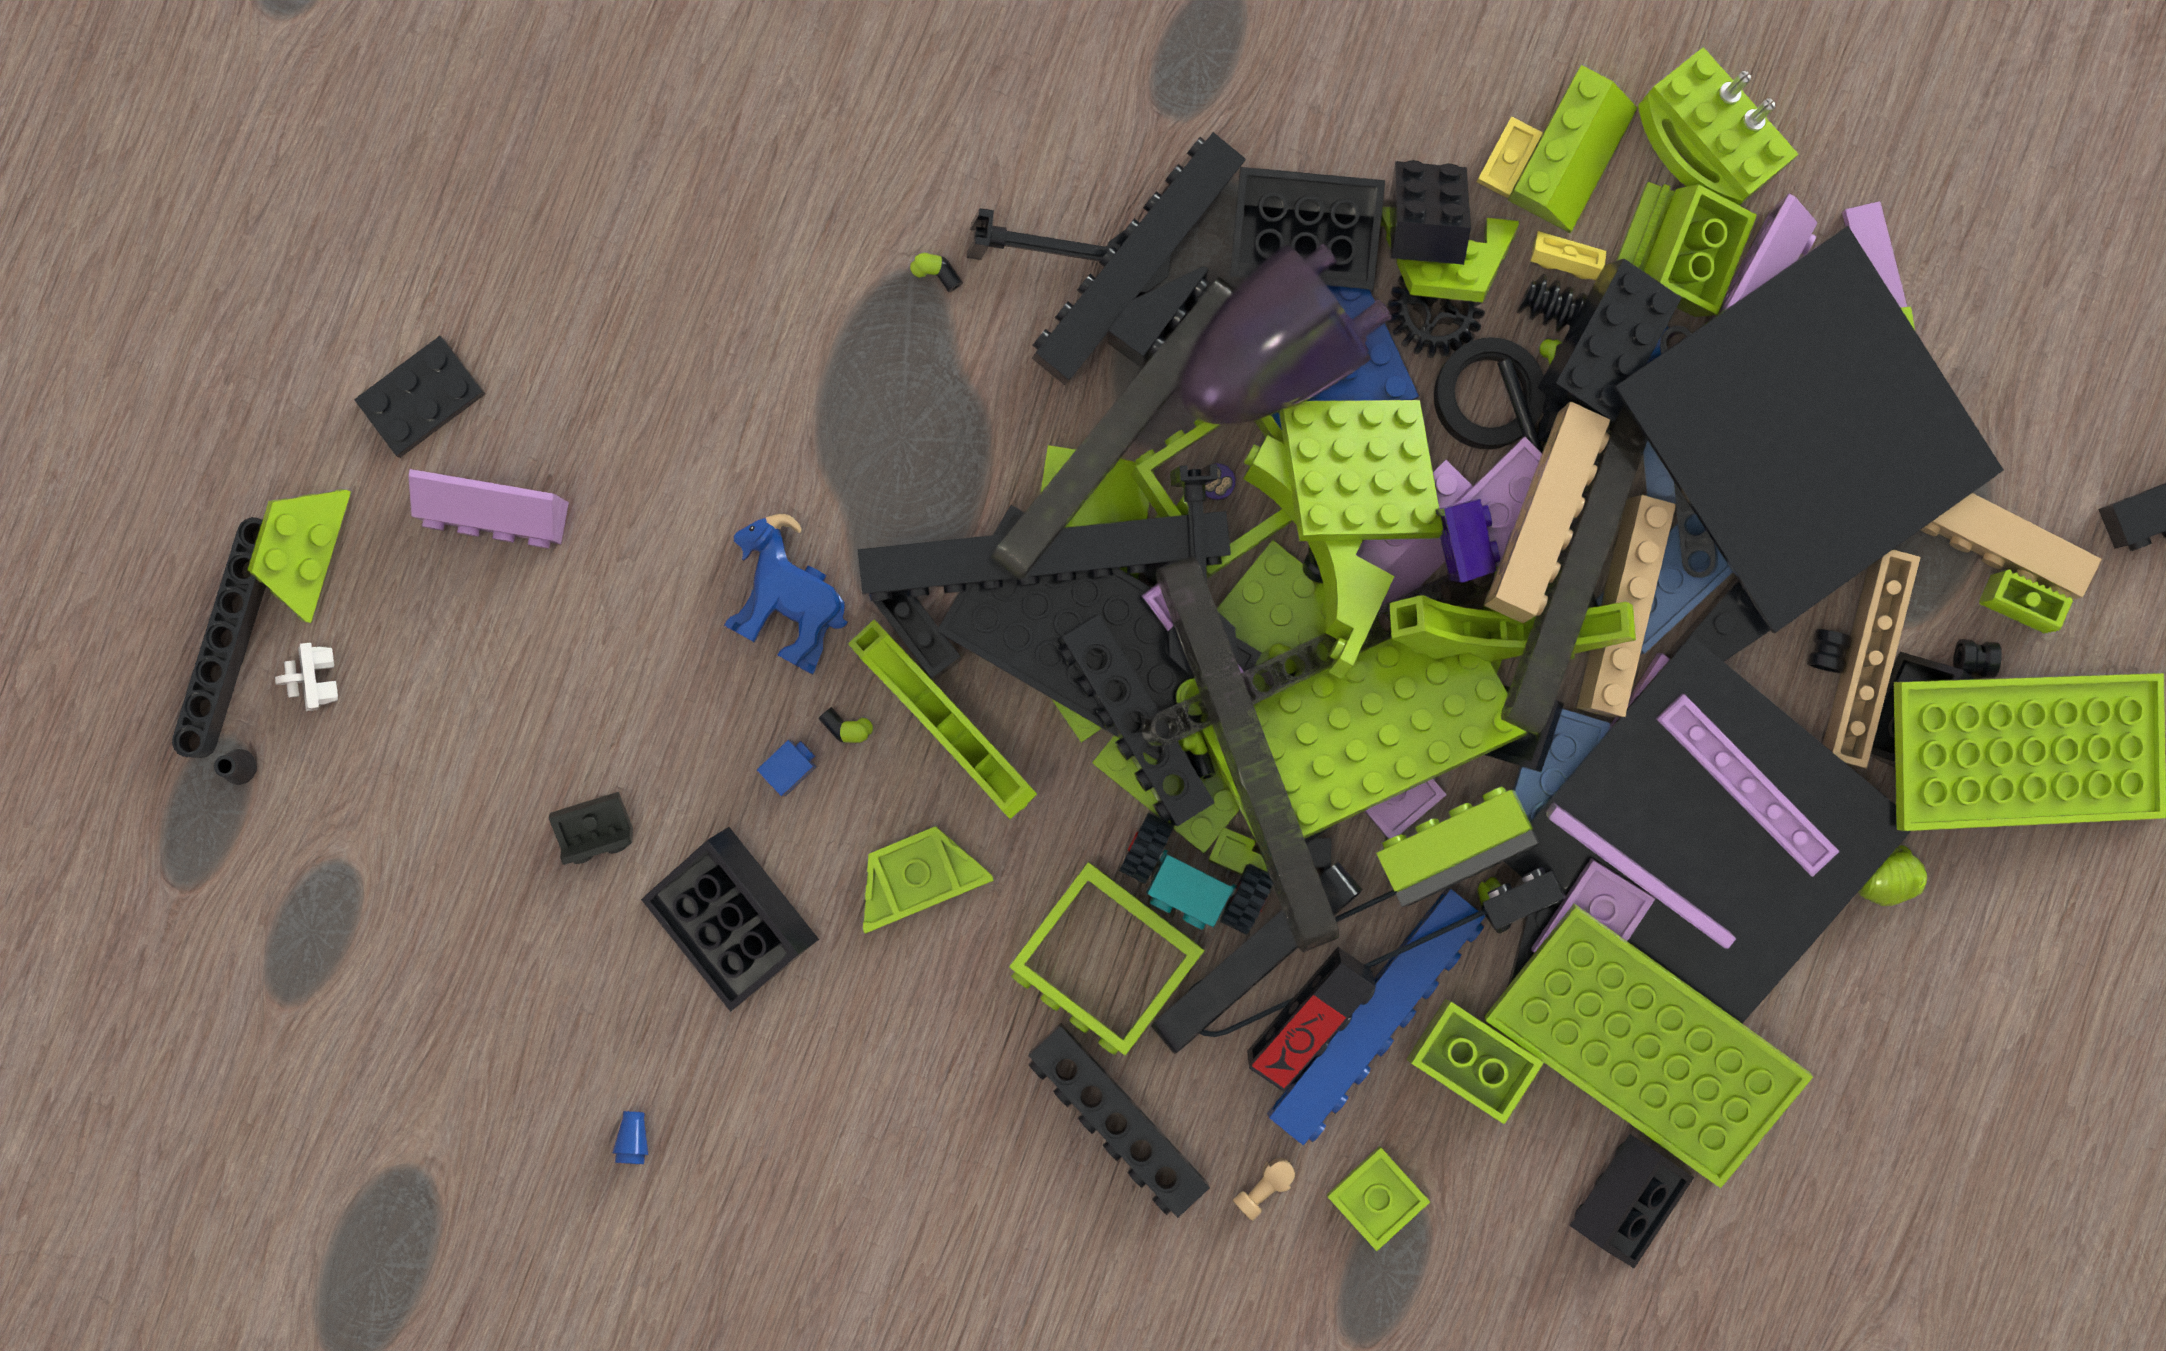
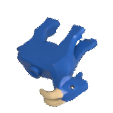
M776 514L757 520L737 531L734 535V542L742 548L743 561L754 550L759 551L760 555L755 570L753 590L749 599L739 613L730 616L724 626L755 643L767 619L775 610L787 618L798 622L799 637L794 644L784 647L777 655L813 675L823 651V638L826 630L829 627L840 629L848 623L843 618L845 602L834 587L823 582L827 575L807 565L804 571L788 561L780 529L782 526L791 527L798 533L802 529L800 524L790 515Z

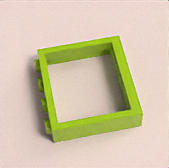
M1254 390L1244 396L1240 391L1223 402L1225 406L1223 410L1215 415L1211 410L1193 422L1196 426L1194 429L1186 434L1183 430H1179L1164 441L1167 445L1165 448L1157 453L1151 449L1135 460L1138 466L1135 467L1131 476L1160 518L1181 516V513L1152 471L1244 410L1248 411L1265 437L1269 435L1284 444L1282 430ZM1281 509L1230 543L1231 555L1221 557L1222 564L1206 566L1207 579L1293 522V520Z
M1087 862L1010 964L1009 968L1014 971L1011 977L1026 989L1033 985L1043 993L1040 999L1053 1010L1058 1011L1062 1007L1072 1016L1069 1021L1082 1032L1087 1033L1091 1029L1101 1038L1098 1043L1113 1055L1120 1051L1126 1056L1205 950L1090 862ZM1087 881H1090L1186 954L1124 1038H1121L1025 965Z

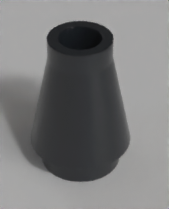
M243 749L232 750L218 757L214 763L216 774L235 785L249 782L254 777L257 769L254 756Z

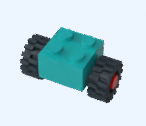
M1148 812L1127 850L1128 853L1119 871L1146 884L1159 859L1161 863L1146 891L1148 895L1152 896L1150 904L1168 913H1171L1174 907L1185 913L1182 918L1184 921L1203 930L1206 924L1214 928L1229 896H1231L1220 922L1247 935L1254 925L1256 918H1258L1276 877L1249 863L1241 875L1237 886L1235 884L1229 886L1168 855V850L1164 849L1174 825L1169 822L1164 823L1161 818Z

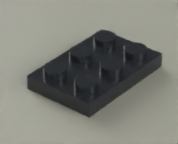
M438 336L354 400L393 453L401 458L484 396L485 392L442 336Z

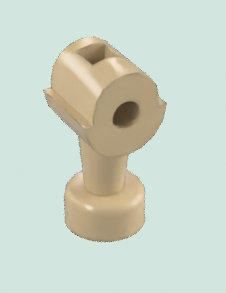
M1279 1157L1273 1159L1270 1163L1266 1161L1262 1170L1263 1178L1249 1194L1242 1191L1233 1199V1202L1250 1220L1253 1221L1262 1212L1259 1204L1275 1191L1284 1192L1291 1188L1290 1184L1294 1180L1295 1172L1287 1159Z

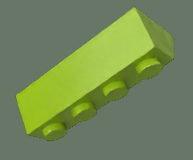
M1581 65L1565 91L1512 190L1508 201L1571 233L1637 110L1634 103L1612 80Z

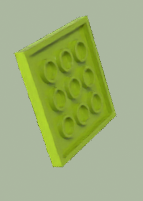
M1420 400L1282 401L1278 409L1299 541L1439 538L1442 535L1441 516H1437L1435 510L1439 508Z

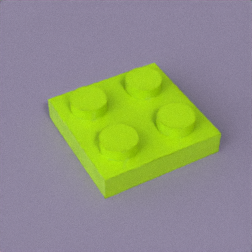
M1380 1146L1326 1194L1376 1251L1430 1203L1428 1198Z

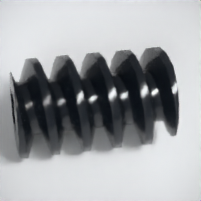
M1542 274L1536 281H1531L1520 302L1517 313L1520 314L1526 307H1530L1529 319L1533 320L1537 315L1543 313L1542 325L1546 326L1553 319H1556L1555 331L1560 332L1566 325L1572 326L1587 295L1582 292L1573 300L1574 289L1569 286L1560 293L1561 283L1558 280L1554 281L1549 287H1546L1547 275Z

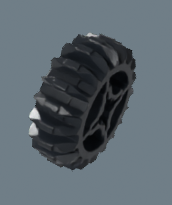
M1402 275L1399 277L1398 282L1401 287H1393L1390 292L1398 300H1389L1387 308L1398 311L1389 315L1388 322L1400 323L1392 333L1394 336H1399L1402 333L1407 335L1401 343L1402 346H1408L1412 340L1417 344L1413 351L1414 354L1418 355L1424 346L1428 347V358L1434 357L1436 348H1439L1442 357H1447L1450 351L1449 345L1456 351L1462 347L1461 340L1465 343L1474 340L1470 331L1478 332L1481 329V324L1474 319L1483 318L1485 315L1484 310L1474 306H1478L1483 302L1461 300L1464 315L1459 313V309L1451 304L1449 299L1442 298L1440 310H1444V312H1440L1435 316L1430 324L1429 321L1432 316L1430 311L1432 308L1428 307H1432L1439 298L1410 295ZM1407 304L1413 305V310L1422 316L1421 330L1411 321ZM1443 323L1451 326L1453 323L1460 326L1455 332L1445 336L1431 335L1432 330L1437 324Z

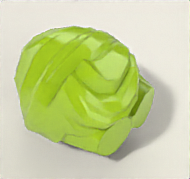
M1899 845L1858 893L1864 899L1880 906L1898 905L1922 894L1927 883V872L1923 863L1912 854L1908 847Z

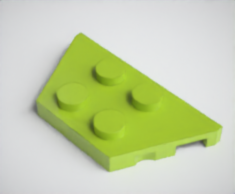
M338 489L332 492L268 501L247 571L259 582L267 586L270 592L294 611L302 621L308 623L312 621L351 491Z
M937 826L868 854L863 931L866 934L994 881L992 874Z

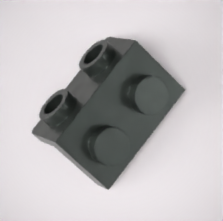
M619 792L549 814V821L561 848L560 859L563 865L572 862L574 864H582L589 861L593 856L605 852L610 854L618 853L632 843L633 827Z

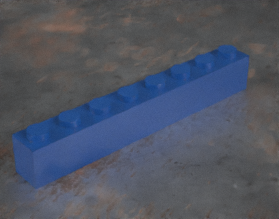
M1446 888L1399 948L1478 912V910L1452 889ZM1483 915L1390 958L1374 978L1376 988L1370 1001L1365 1005H1360L1354 1011L1348 1026L1342 1031H1337L1329 1040L1325 1052L1320 1057H1314L1306 1066V1071L1300 1079L1288 1086L1268 1111V1117L1303 1146L1308 1139L1314 1142L1325 1129L1326 1125L1323 1121L1331 1111L1336 1114L1348 1100V1096L1345 1093L1353 1083L1359 1085L1369 1074L1371 1068L1368 1064L1374 1056L1378 1054L1381 1057L1392 1045L1394 1039L1390 1036L1397 1027L1401 1026L1404 1028L1416 1014V1010L1413 1007L1420 998L1423 997L1426 1000L1439 985V982L1435 979L1443 969L1449 971L1458 962L1462 955L1458 950L1466 940L1471 943L1484 928L1481 921L1485 916Z

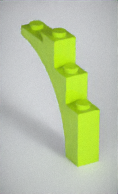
M1424 595L1390 603L1392 639L1434 659L1469 652L1485 661L1494 662L1522 655L1543 666L1575 659V653L1636 640L1633 605L1627 601L1592 608L1542 612L1540 616H1535L1524 624L1497 611L1458 607L1436 601Z
M875 619L848 643L860 659L933 734L1010 820L1037 795L997 748L976 728L967 716Z

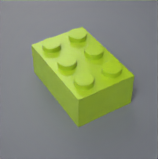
M1699 184L1677 188L1643 272L1682 297L1677 306L1678 309L1694 317L1718 315L1757 215Z
M1447 999L1443 1001L1406 1059L1503 1124L1506 1123L1544 1064L1543 1061Z

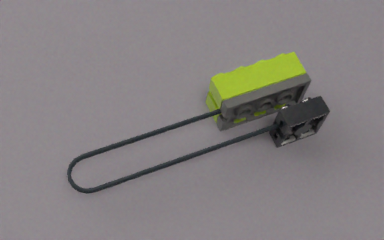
M1503 787L1496 788L1482 795L1485 802L1475 807L1468 802L1450 810L1451 818L1441 823L1438 819L1434 818L1416 826L1415 829L1418 834L1409 838L1406 835L1400 834L1382 843L1384 850L1376 854L1394 890L1330 919L1319 930L1394 895L1397 896L1402 907L1410 906L1541 845L1516 792L1512 789L1506 792ZM1538 868L1521 876L1524 882L1522 885L1512 889L1510 883H1506L1487 892L1490 899L1483 902L1485 909L1364 965L1371 968L1487 913L1495 930L1567 897L1555 872L1549 871L1546 873L1544 868ZM1198 981L1196 984H1194V985L1190 988V990H1191L1195 985H1197L1200 981ZM1293 998L1224 1030L1216 1032L1203 1030L1200 1034L1208 1037L1229 1034L1285 1008Z

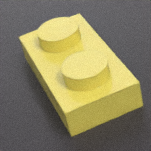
M1511 116L1476 182L1508 198L1543 132Z
M1540 231L1536 234L1533 242L1531 262L1538 263L1543 268L1558 269L1572 273L1580 279L1597 280L1605 265V250Z

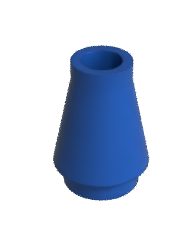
M623 1111L622 1122L612 1152L616 1154L615 1163L644 1164L645 1155H649L644 1112Z

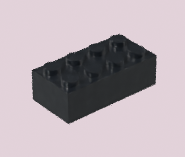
M1626 259L1604 265L1541 380L1538 389L1564 406L1569 402H1573L1610 419L1609 423L1615 422L1624 403L1613 387L1646 365L1682 297Z

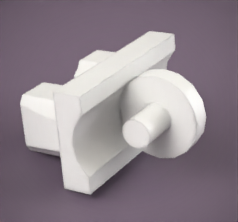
M311 643L299 644L300 647H298L301 673L296 672L295 661H285V675L276 676L275 683L276 685L287 684L288 697H298V683H302L306 711H314L319 708V705L329 704L338 700L336 681L316 683L314 671L333 668L332 648L311 647Z

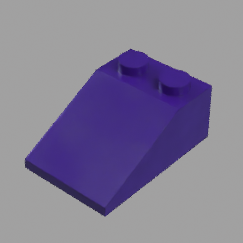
M1476 499L1435 509L1437 516H1441L1443 526L1440 540L1449 580L1461 583L1497 571L1495 563L1500 562V554L1496 541L1490 542L1487 527L1492 526L1488 505L1482 506L1481 499Z

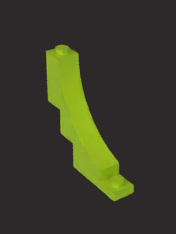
M1267 435L1260 447L1253 444L1247 454L1244 464L1248 465L1249 468L1243 479L1273 499L1296 524L1285 446L1282 442ZM1363 540L1307 541L1317 561L1323 580L1326 597L1325 633L1337 639L1329 654V657L1333 658L1334 661L1328 672L1342 679L1354 665L1395 576L1356 556Z

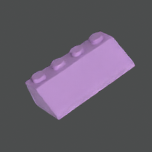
M1788 194L1768 213L1728 287L1718 315L1797 261L1800 254H1807L1816 239L1812 232L1817 225V221L1795 196Z
M1447 460L1433 472L1439 508L1456 504L1473 487ZM1440 537L1432 539L1364 540L1356 556L1395 576L1381 605L1389 615L1391 602L1408 599L1445 562Z
M412 469L409 471L411 515L423 521L422 527L444 531L445 525L457 526V533L479 537L480 531L492 532V539L514 543L515 537L527 538L528 545L549 549L550 543L561 544L569 502L553 493Z

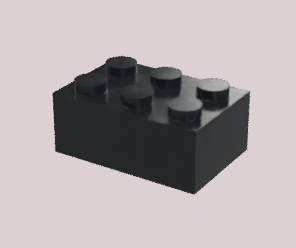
M1416 160L1407 162L1395 161L1389 196L1391 258L1464 265L1471 231L1467 167H1459L1450 163L1443 165L1423 164Z

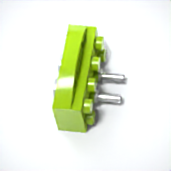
M1702 47L1649 91L1638 104L1639 114L1653 149L1668 170L1686 187L1699 184L1740 206L1778 175L1799 154L1766 118L1775 108V102L1769 105L1773 100L1767 98L1757 108L1742 91L1751 80V75L1749 74L1744 78L1748 72L1742 71L1733 80L1709 52ZM1678 151H1679V152L1682 154V156L1690 163V165L1681 157V155L1678 153Z

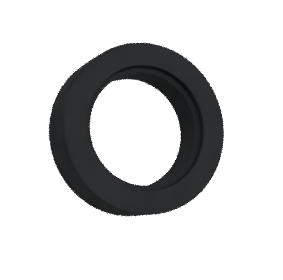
M1481 338L1463 345L1445 362L1435 382L1434 406L1441 424L1456 440L1478 449H1497L1510 445L1523 436L1517 418L1506 425L1488 428L1474 424L1460 411L1455 398V386L1458 376L1464 368L1477 361L1493 360L1502 362L1511 358L1516 374L1522 384L1523 394L1534 424L1537 422L1542 413L1546 394L1538 389L1544 375L1535 358L1522 346L1502 338Z

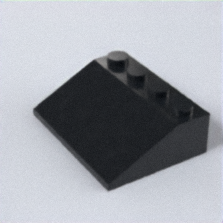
M1240 167L1230 276L1374 290L1385 180Z
M730 827L706 840L641 899L730 1012L819 940Z

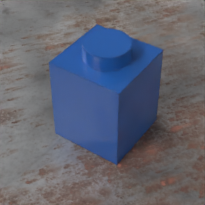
M788 740L757 771L780 796H787L817 766L811 761L815 755L802 741L795 744L793 741Z

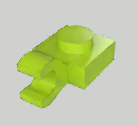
M1222 827L1208 860L1239 875H1242L1245 866L1249 863L1268 873L1271 872L1275 860L1252 851L1255 840L1225 827Z

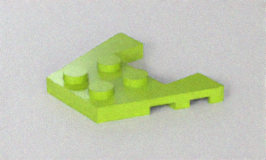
M1382 207L1381 226H1384L1387 232L1386 240L1391 248L1390 207ZM1487 218L1484 227V243L1473 240L1468 241L1464 265L1397 259L1396 263L1410 295L1483 302L1497 275L1498 268L1502 260L1505 259L1509 246L1517 234L1519 221Z

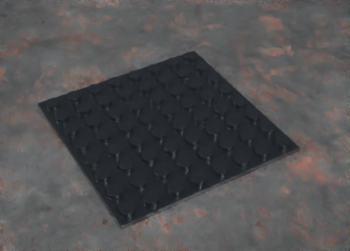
M1849 226L1834 234L1613 387L1772 633L1778 632L2004 471Z
M1690 635L1627 708L1626 716L1620 717L1530 821L1541 845L1504 862L1520 876L1541 867L1544 868L1546 873L1554 871L1565 895L1568 894L1591 858L1640 887L1549 820L1546 816V811L1554 802L1732 933L1736 940L1729 949H1725L1655 898V901L1627 942L1743 1024L1911 831L1897 830L1896 805ZM1682 693L1840 851L1813 877L1656 720ZM1563 900L1554 904L1559 907Z

